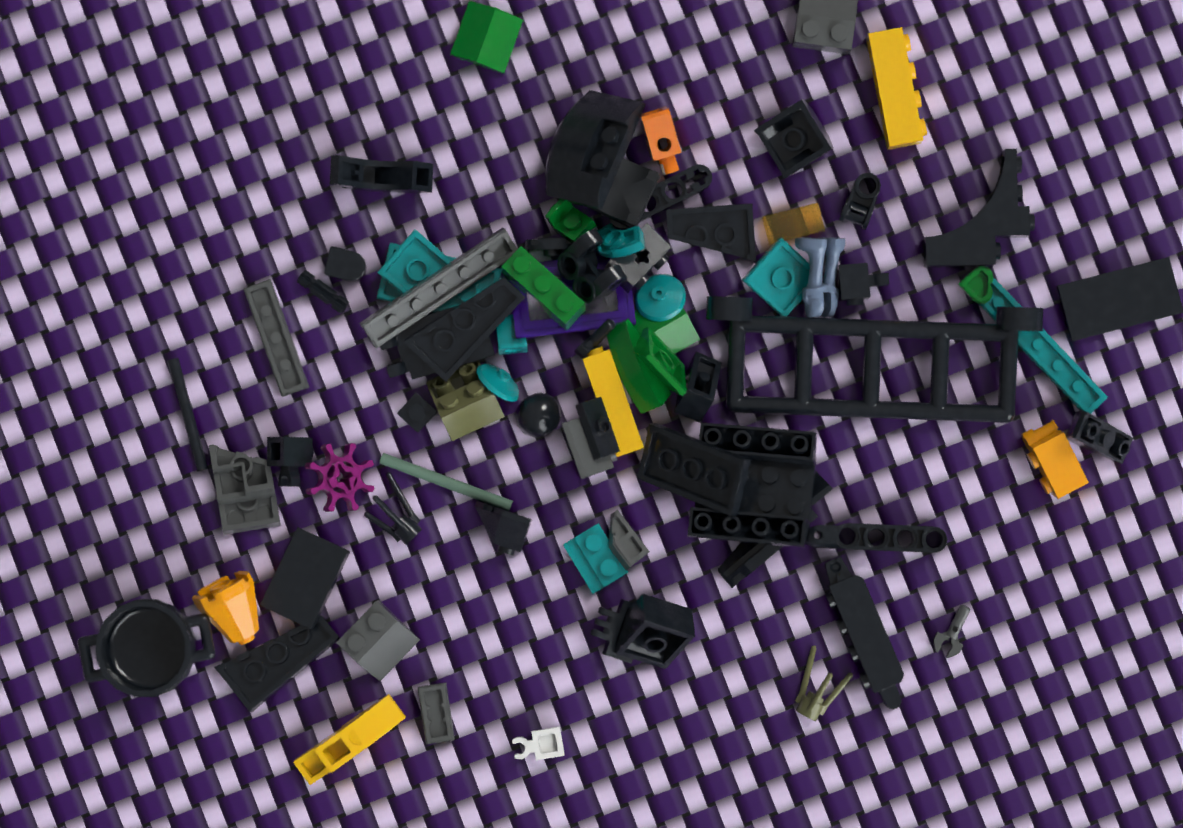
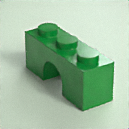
M522 246L501 266L503 275L523 293L527 292L536 299L544 308L545 313L566 331L586 311L585 302Z

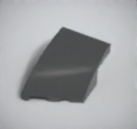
M209 445L223 534L228 535L281 526L271 466H267V460L259 457L252 458L241 452L236 451L235 453L221 449L216 445Z

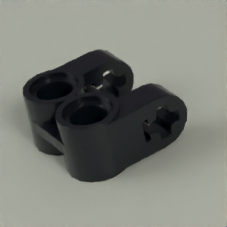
M592 229L577 238L560 254L557 261L560 274L567 280H574L573 293L584 301L585 304L609 296L627 279L620 265H615L606 271L596 269L598 259L595 250L604 242L597 229Z

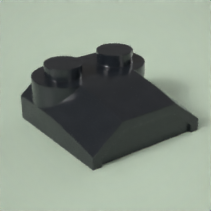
M801 99L754 130L781 171L783 179L819 157L824 156L834 148L828 133L813 109L804 99Z

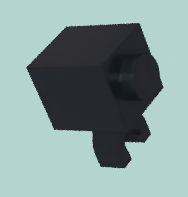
M868 263L838 265L839 302L846 301L847 306L864 305V299L870 298V287L889 285V274L869 275Z
M267 437V466H281L278 486L300 487L298 467H305L306 463L312 462L314 454L312 438Z

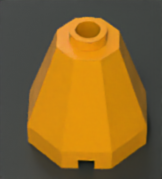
M238 571L234 573L235 579L231 580L226 575L204 586L198 591L199 595H194L192 600L196 608L201 613L207 614L210 622L231 643L238 642L239 645H244L255 639L254 634L259 630L254 581L249 572Z

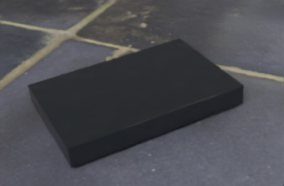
M297 527L260 606L313 630L350 551Z

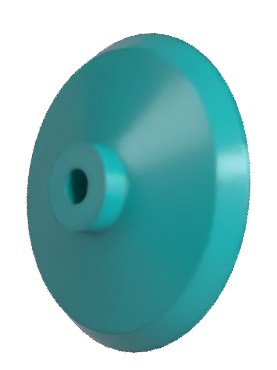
M668 274L650 276V279L639 290L637 289L635 294V305L639 313L646 319L656 322L674 318L683 309L686 301L684 286L677 278Z
M483 364L477 367V375L488 390L503 400L510 402L518 400V386L507 371L491 364Z

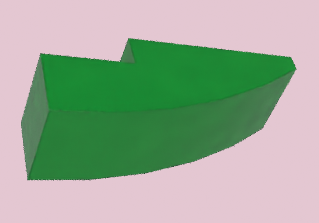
M625 319L616 323L615 328L607 335L610 351L628 394L639 412L643 414L662 406L671 395V392L633 352L640 334L631 321Z

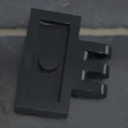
M621 599L617 612L599 607L598 613L608 617L606 621L595 618L594 624L603 626L604 629L602 632L592 629L590 634L606 640L602 654L632 663L633 659L618 655L615 651L627 611L634 604Z

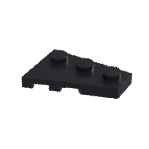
M752 203L666 209L667 235L669 239L756 261Z

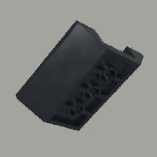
M701 422L699 440L751 461L738 515L729 516L695 502V507L690 509L687 536L804 547L810 526L816 474V432Z

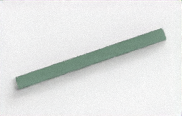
M386 453L382 454L380 460L382 465L503 510L509 511L511 508L512 500Z

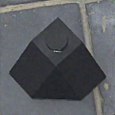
M476 501L475 508L492 542L499 545L497 551L514 556L515 551L521 552L532 519Z

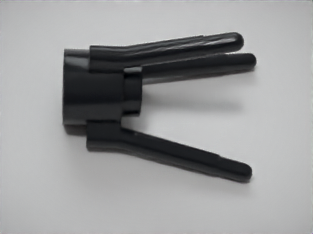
M388 472L386 477L409 518L405 514L399 518L376 495L373 496V500L394 522L393 528L369 512H365L364 516L389 533L397 542L401 540L406 545L422 530L418 525L421 520L413 512L393 475Z

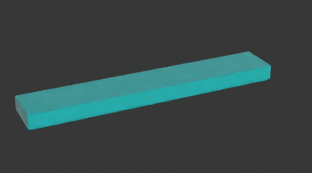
M993 278V282L990 284L993 290L992 298L985 304H978L995 322L997 307H1022L995 278ZM1044 329L1043 331H1018V347L1079 411L1084 410L1091 414L1108 398Z

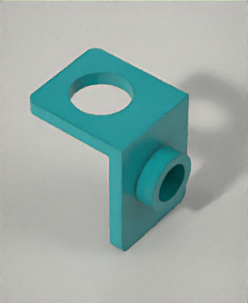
M513 314L508 315L496 328L499 355L528 352L526 338L516 339Z

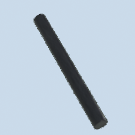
M179 358L168 360L197 472L207 470L208 465Z

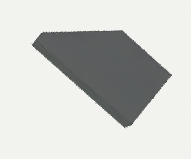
M617 509L610 517L609 548L625 570H627L650 551Z

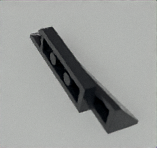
M817 471L815 474L812 506L833 489ZM811 510L810 523L818 517L813 510ZM741 542L718 568V572L730 587L733 588L784 545Z

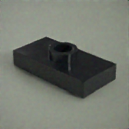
M602 397L575 405L593 459L597 460L620 452Z

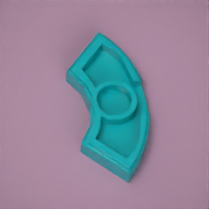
M611 223L597 230L604 240L603 244L595 250L600 256L617 258L645 249L644 234L639 226L618 230Z

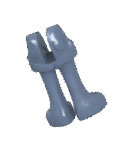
M795 238L796 248L805 251L809 257L807 287L803 288L802 291L806 316L809 318L820 316L834 317L840 294V288H836V275L839 257L845 248V238ZM824 255H825V262H826V264H825V274H824V279H823V283H822L823 262H824Z

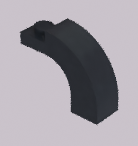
M333 155L331 156L330 185L342 186L345 189L373 192L432 193L434 164L414 160L376 161Z

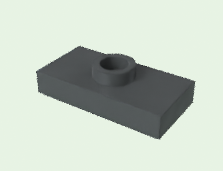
M447 683L418 686L426 744L455 740Z

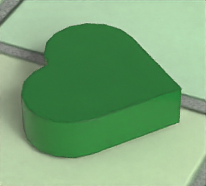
M978 266L958 286L972 301L977 304H985L990 301L993 295V290L990 286L994 278L993 272L986 266Z

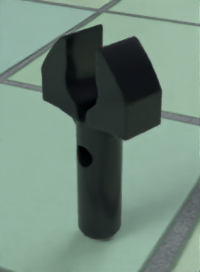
M607 319L589 338L576 348L574 352L582 360L592 349H595L615 328V322L612 319Z

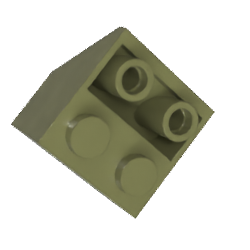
M479 360L462 365L446 382L440 376L426 382L438 413L452 441L505 417L495 394L484 386L477 375L476 369L481 365Z

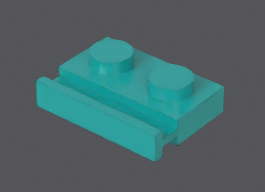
M599 523L563 544L592 594L628 573L610 550L609 539Z

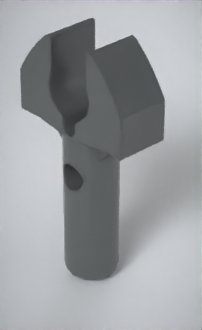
M960 605L948 631L943 633L936 632L933 638V646L936 653L939 652L943 641L951 638V649L948 651L946 658L960 653L963 644L959 643L958 634L970 613L969 607Z

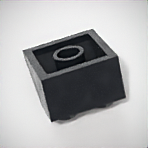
M642 594L627 611L615 649L616 654L666 669L695 637L693 610Z

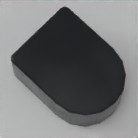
M334 246L330 247L324 271L326 276L348 282H355L364 277L367 271V264L360 254Z

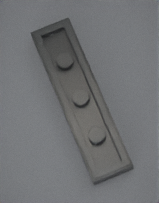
M268 279L243 288L281 396L285 397L310 388L272 280Z

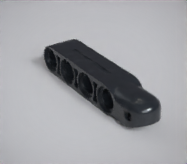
M844 523L838 526L815 525L810 527L805 544L814 548L936 553L946 547L948 539L944 530L933 526ZM844 528H850L854 533L853 541L847 545L839 540V533ZM873 529H878L883 535L882 542L876 546L868 541V534ZM902 530H907L912 537L911 543L906 547L900 546L897 542V535ZM816 531H819L821 533V537L819 539H816L814 537ZM931 531L937 532L940 536V543L935 548L929 547L926 543V536Z

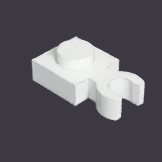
M560 726L531 731V740H527L524 737L512 739L513 744L522 743L525 746V751L515 754V759H524L532 752H535L536 760L565 756Z

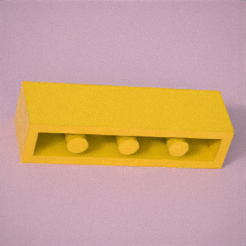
M902 27L868 33L866 42L886 148L889 150L921 144L924 140L923 136L927 135V128L924 118L920 119L918 108L922 107L919 90L914 91L912 80L916 79V70L914 63H909L907 51H911L909 35L903 34Z

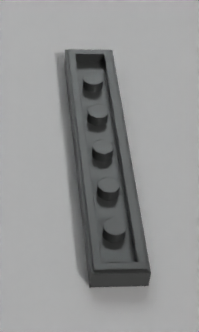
M501 228L359 324L377 349L504 264L517 248L506 229Z

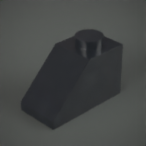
M695 352L685 375L687 393L683 396L677 395L675 413L699 423L702 421L714 401L722 362Z

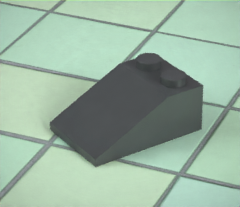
M799 0L792 47L849 55L853 44L858 0Z

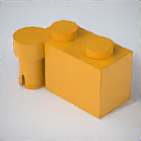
M1051 420V422L1034 431L1030 429L1022 433L1021 437L1030 452L1027 454L1031 465L1034 469L1039 468L1043 476L1039 481L1046 494L1051 493L1059 499L1089 482L1065 433L1057 430V424L1054 420Z

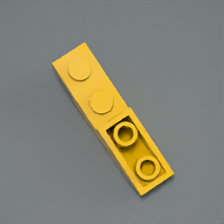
M388 694L345 723L339 730L296 758L293 763L308 784L312 785L369 747L404 720L406 716L391 695Z

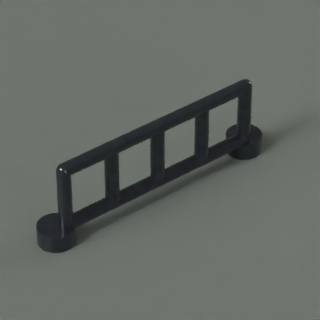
M707 296L706 319L729 320L726 407L730 412L1009 423L1015 417L1018 331H1043L1044 308L997 307L996 324L752 315L753 298ZM746 332L796 334L794 398L743 396ZM814 335L864 337L862 400L811 398ZM882 337L932 339L930 403L879 401ZM950 340L1000 342L998 405L947 403Z

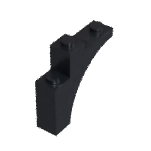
M1005 149L1002 151L1001 167L996 186L985 206L974 218L953 231L923 239L924 268L993 267L996 265V260H1000L1001 246L1000 243H996L995 238H1026L1030 236V231H1034L1035 216L1034 213H1030V206H1018V202H1022L1023 189L1022 185H1018L1017 173H1022V157L1017 156V149Z

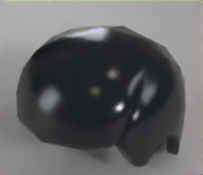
M542 392L524 398L519 403L515 413L519 429L525 435L534 438H540L553 432L558 427L562 417L558 402L553 396L547 393L543 394Z

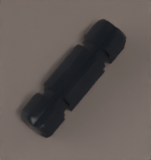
M304 270L297 279L298 284L305 289L309 288V291L327 305L331 304V307L337 312L343 313L348 307L349 301L341 295L338 296L335 290L321 280L314 279V275Z

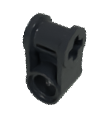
M863 173L856 178L851 192L844 203L839 221L847 220L860 225L863 230L867 229L881 187L880 180L873 173ZM866 178L873 181L875 186L873 193L864 194L861 192L859 183L862 179ZM851 211H854V212H857V213H859V214H862L863 216H860V215H858V214L852 213Z

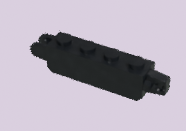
M841 557L830 560L824 564L829 580V585H827L829 592L825 593L830 608H836L839 613L840 619L836 620L842 636L848 634L852 645L847 648L853 662L859 661L863 672L859 673L863 686L865 689L871 688L873 693L879 692L881 699L884 701L883 703L889 709H897V707H900L902 700L896 684L902 681L904 672L866 583L862 577L850 573Z

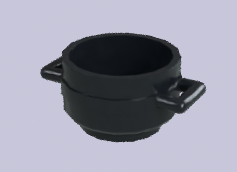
M136 599L119 606L103 621L98 634L83 636L77 641L83 676L86 682L107 679L115 689L135 697H156L175 689L189 675L194 662L210 660L216 655L210 620L207 614L202 613L185 617L175 606L158 599ZM199 626L203 649L196 650V636L192 627ZM92 646H96V660L100 669L94 670L90 650Z

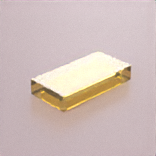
M818 203L762 217L769 245L774 244L779 237L788 241L825 231Z

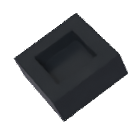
M415 393L397 414L419 433L437 414V411L418 393Z

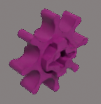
M354 443L345 444L344 453L340 457L334 454L331 444H323L321 450L326 457L322 466H318L314 462L305 464V469L313 470L318 475V483L314 487L307 488L306 494L314 495L320 490L325 492L327 495V502L323 507L325 512L334 511L335 503L339 498L346 502L348 511H356L359 508L354 500L356 490L361 489L365 493H369L375 489L374 486L363 483L361 479L362 471L365 468L372 467L374 463L372 460H366L360 465L356 464L352 458L353 451L356 448ZM340 473H342L343 477L340 478L338 482L337 477H339Z

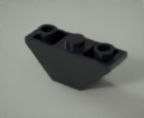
M1084 410L1076 411L1066 434L1067 440L1120 464H1123L1133 441V437Z

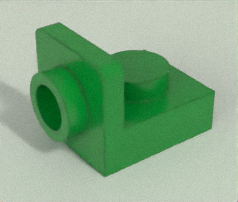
M561 199L545 215L554 231L572 243L581 235L597 226L593 219L573 207L571 202Z

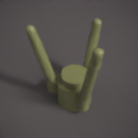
M815 645L810 649L800 691L795 699L799 703L796 711L814 721L818 719L819 715H824L828 706L853 677L852 673H848L825 701L822 695L833 677L832 673L827 674L816 694L809 691L805 695L817 649Z

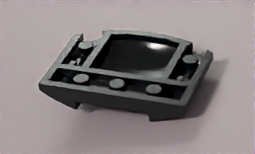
M593 90L588 91L579 99L562 119L551 142L545 170L546 195L602 210L646 104Z

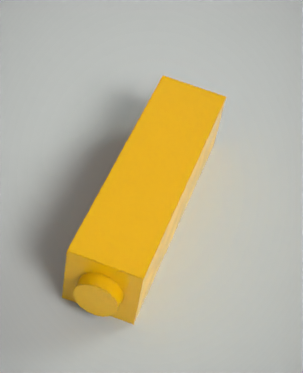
M602 346L592 349L587 354L588 357L582 360L595 398L602 397L620 452L615 453L616 457L643 449L644 446L610 349L604 351Z

